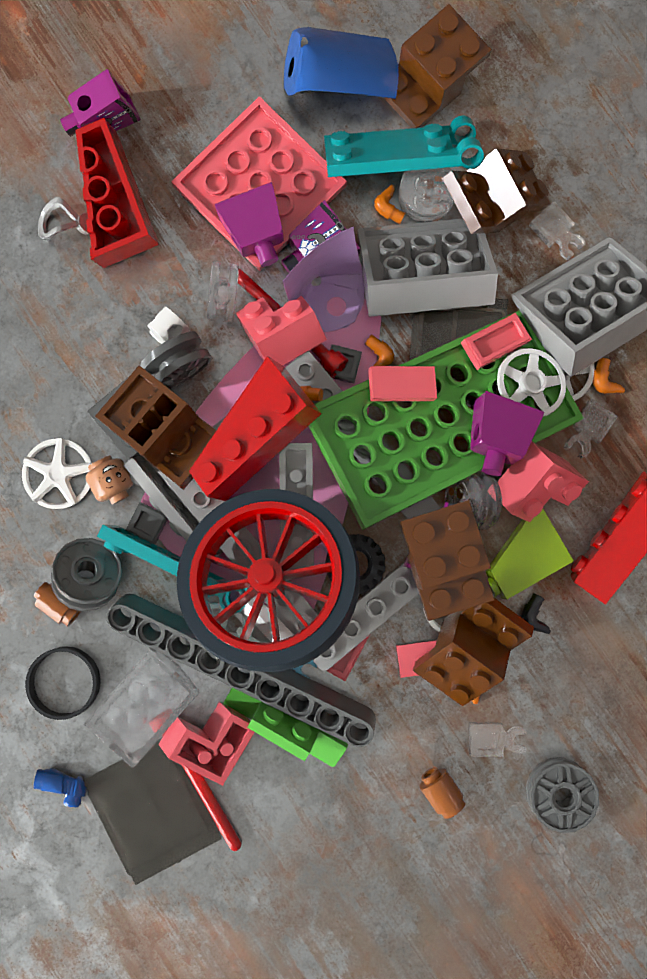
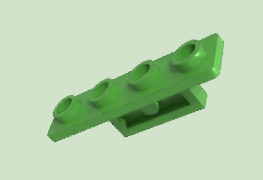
M234 688L230 690L224 701L227 706L251 719L247 728L303 761L311 754L331 767H335L348 747V743Z

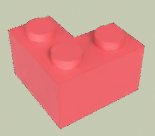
M302 296L288 301L283 307L274 312L263 297L248 303L243 309L236 312L249 340L263 361L268 356L279 364L285 365L327 340L315 312Z
M531 441L523 459L512 464L490 492L512 515L531 522L542 511L543 506L550 498L569 506L573 500L580 496L582 489L589 481L567 460Z
M219 701L203 729L176 716L158 745L170 760L223 786L255 732L247 728L250 720L246 716Z

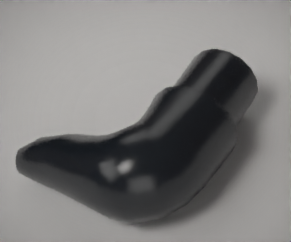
M533 593L528 604L526 603L523 608L521 618L534 626L533 631L549 634L551 632L549 626L537 619V615L540 612L539 609L545 599Z

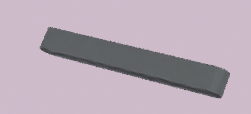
M125 594L107 612V623L116 632L352 746L364 747L373 740L376 716L369 707L291 669L278 672L248 670L249 673H244L233 665L220 659L212 658L208 654V650L196 639L183 617L134 594ZM121 608L126 609L130 613L131 617L125 616L122 613ZM150 623L158 625L161 631L154 630ZM179 637L186 638L190 645L183 644ZM266 680H273V681H275L279 686H278V687L270 686V685L266 682ZM295 695H304L308 698V700H299L298 698H296ZM325 709H333L338 714H328L325 712ZM361 723L367 726V728L360 729L354 726V724Z

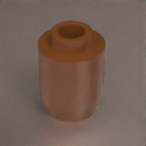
M44 582L34 594V597L37 599L35 607L58 624L63 623L68 627L81 613V611L68 608L60 602L52 590L51 583Z
M433 767L422 775V782L419 788L437 814H442L445 819H449L457 815L465 807L463 793L445 768L438 769Z

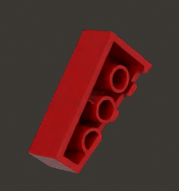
M105 118L77 129L76 139L79 164L84 181V188H82L83 198L86 202L88 219H86L87 232L90 234L91 248H89L91 260L102 268H106L160 245L116 130Z
M267 356L197 458L189 473L207 497L226 501L322 413L286 368Z
M644 471L620 505L614 510L604 528L599 530L590 543L591 546L585 555H580L570 569L573 571L570 575L573 582L605 605L647 553V473Z

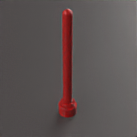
M236 268L232 271V278L235 281L238 280L237 283L255 300L263 297L273 312L282 307L241 269ZM322 343L311 349L321 359L320 364L331 378L337 375L335 373L336 370L342 371L349 361L340 351L328 350Z
M170 709L153 719L150 725L154 732L160 734L163 738L176 715ZM182 766L229 848L232 851H238L242 845L241 840L205 778Z

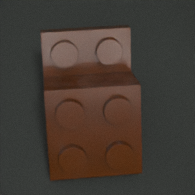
M448 4L402 44L398 64L399 77L396 99L383 98L411 128H422L461 94L466 76L490 56L492 49L455 9Z
M495 149L483 158L479 166L467 171H450L442 178L471 234L500 232L526 213L542 211L551 205L547 198L549 192L546 185L540 179H537L532 170L534 163L530 156L523 151Z
M140 365L95 415L98 420L183 490L193 480L189 470L216 432L213 427L194 412L188 403Z
M469 500L400 521L410 552L407 558L428 621L494 600L485 572L491 566Z
M496 598L493 601L450 614L443 619L435 647L415 661L413 671L452 700L464 706L505 679L510 651L532 637L534 626Z

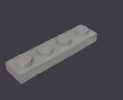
M289 443L279 452L280 490L300 493L313 499L312 443ZM280 520V537L287 523L285 520ZM295 524L281 562L313 537L314 533L299 524ZM314 549L287 571L314 566Z
M141 455L132 457L124 465L130 473L132 482L143 488L149 496L151 505L166 516L170 521L171 529L177 535L182 536L187 542L199 522L160 476L159 470ZM219 548L215 557H218L223 553L221 548Z

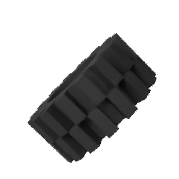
M350 534L349 536L355 550L362 552L368 560V568L360 576L359 594H363L375 588L378 582L382 580L386 568L385 555L382 553L379 544L370 537L361 534ZM329 553L326 555L325 563H331ZM328 572L327 575L332 582V572Z

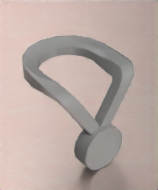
M55 197L44 206L38 222L39 237L50 240L59 232L72 228H77L80 233L88 235L86 223L88 215L87 213L78 215L65 200ZM59 207L74 220L73 222L57 226L48 233L46 231V224L50 213Z

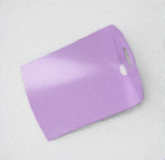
M354 227L336 234L314 248L283 280L288 301L302 296L315 312L324 332L347 328L351 323L355 322L364 304L363 274L355 241ZM320 276L321 284L313 286L311 282ZM333 297H340L346 303V311L340 316H333L327 310V303Z

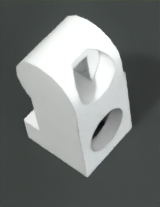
M166 306L147 325L150 329V334L161 344L180 334L190 332L189 327Z

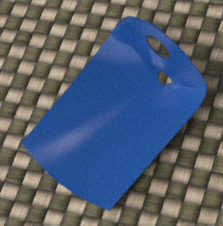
M303 27L292 31L284 67V89L288 96L294 95L299 91H326L396 99L399 77L398 62L388 38L312 27ZM302 37H306L308 44L302 47ZM294 57V68L289 78V66Z

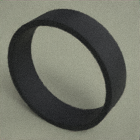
M58 647L49 650L37 657L31 664L26 675V694L33 708L41 715L54 720L73 718L88 709L95 701L100 689L99 669L95 661L86 652L78 648ZM52 653H72L81 658L90 669L93 680L92 692L87 703L76 712L58 713L52 711L39 700L36 694L34 679L37 668Z

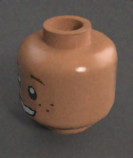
M111 455L88 466L90 471L86 474L85 478L98 501L110 500L113 505L129 496L127 490L132 487L133 482L130 478V473L124 467L125 464L121 459H112Z

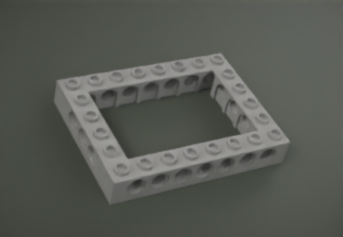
M309 351L298 356L285 367L299 386L322 388L324 393L322 401L342 392L340 387ZM225 417L213 426L216 431ZM342 419L338 422L339 430L343 434L351 435L355 432L354 424L350 420ZM382 439V443H383L384 447L387 448L388 450H392V449L387 445V443ZM363 448L354 450L353 455L356 461L358 460L361 464L369 463L370 455L367 450ZM403 463L398 465L400 477L406 480L412 479L413 474ZM160 470L158 471L160 476L199 523L207 514L224 502L207 497L194 478L183 490ZM372 477L373 484L375 486L379 485L385 491L384 481L378 477ZM430 496L401 512L407 519L441 508ZM246 527L234 533L255 560L262 558L259 541ZM231 536L220 547L232 563L246 568H250L253 564ZM403 563L393 572L386 574V578L375 588L361 595L362 598L357 602L353 616L343 634L327 651L313 660L323 673L419 594L411 568L403 567ZM242 574L245 579L248 578V575ZM285 589L284 596L308 625L313 622L319 613L310 606L301 594ZM266 596L264 602L268 605V598ZM275 598L276 612L279 620L294 635L305 629L306 627L282 598Z

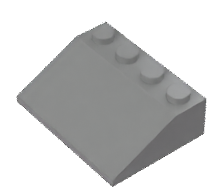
M463 218L358 229L364 291L369 317L495 304L498 272L485 233L471 234Z
M608 237L513 293L512 300L546 352L572 377L647 330V266L614 239Z

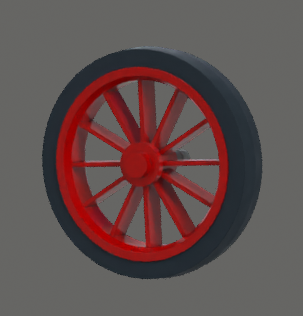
M263 489L243 493L213 509L201 520L189 536L182 551L177 570V595L180 609L196 639L204 648L220 660L235 667L257 672H278L293 669L314 660L327 651L348 626L356 608L360 589V570L357 553L349 534L340 521L327 508L310 497L280 489ZM264 520H285L287 523L271 559L268 555ZM256 522L258 524L262 558L258 560L251 556L234 535L238 530ZM295 524H299L315 534L281 562ZM230 536L253 562L250 568L215 557L219 548ZM321 542L327 548L331 563L287 571ZM211 563L248 575L247 579L207 586ZM332 572L329 596L286 582V580ZM249 588L224 610L214 616L209 604L208 595ZM285 589L325 602L323 609L309 625L305 622L284 596ZM256 596L240 638L227 632L221 624ZM267 596L273 642H251L249 638ZM275 598H282L306 628L289 638L280 640Z

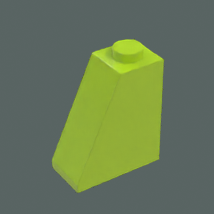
M542 509L531 522L523 519L520 521L491 562V568L485 572L489 577L488 582L495 597L499 595L502 599L507 600L574 560L544 509Z

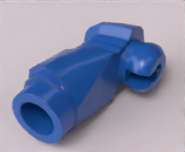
M54 768L37 770L34 779V789L65 794L63 801L65 806L79 807L81 805V797L86 796V787L80 775L78 778H73Z

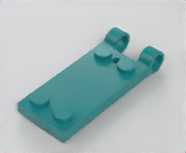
M465 115L454 118L451 124L447 126L428 124L422 128L360 133L337 131L331 135H324L328 177L461 166L472 169L481 164L484 152L481 143L475 138L476 129L473 120ZM461 126L471 127L470 131L464 136L455 134L456 130ZM469 148L478 149L473 157H462L465 150Z
M102 525L97 537L105 540L104 547L119 554H122V552L131 553L177 576L180 556L156 544H152L120 526ZM210 571L208 573L207 586L231 582ZM249 588L239 589L235 591H238L242 595ZM232 591L208 595V598L214 595L220 597L219 603L224 610L227 605L232 603L230 599ZM245 604V605H244L241 609H239L236 613L242 611V610L246 607L247 604Z

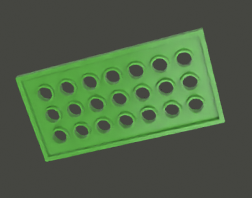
M520 310L515 312L532 338L528 344L516 349V351L532 348L547 353ZM502 319L399 365L435 366L436 385L438 388L435 401H410L411 404L408 408L400 407L396 401H370L369 380H366L314 404L322 414L308 427L362 530L482 471L485 456L470 449L473 410L466 405L465 399L469 395L478 398L485 391L494 393L492 385L497 383L498 368L508 355L492 362L490 369L481 368L476 370L461 342L465 338ZM530 354L519 355L512 359L508 365L519 371H526ZM539 356L538 369L545 376L559 375L551 362ZM451 368H458L464 373L465 379L463 382H457L451 377ZM504 374L505 389L509 397H511L519 387V384ZM561 384L547 387L543 390V394L550 407L559 397ZM567 387L561 405L554 412L542 418L532 442L537 443L584 419ZM527 396L520 402L535 408L534 399L531 396ZM370 406L380 408L383 413V419L381 421L371 420L367 415V408ZM441 408L448 409L453 416L452 423L442 422L438 416V410ZM342 419L350 420L354 424L355 432L351 435L343 434L339 430L338 422ZM418 421L422 423L426 429L425 436L418 437L414 435L410 428L411 422ZM384 435H392L397 439L398 448L396 450H388L384 447L382 443ZM455 437H462L467 441V452H460L455 448L453 443ZM357 448L367 450L370 455L369 463H358L353 455L354 450ZM427 450H435L439 453L441 457L440 465L433 466L427 461ZM405 463L411 466L413 469L412 479L406 480L400 477L398 474L399 464ZM378 477L384 481V493L377 494L370 489V478Z

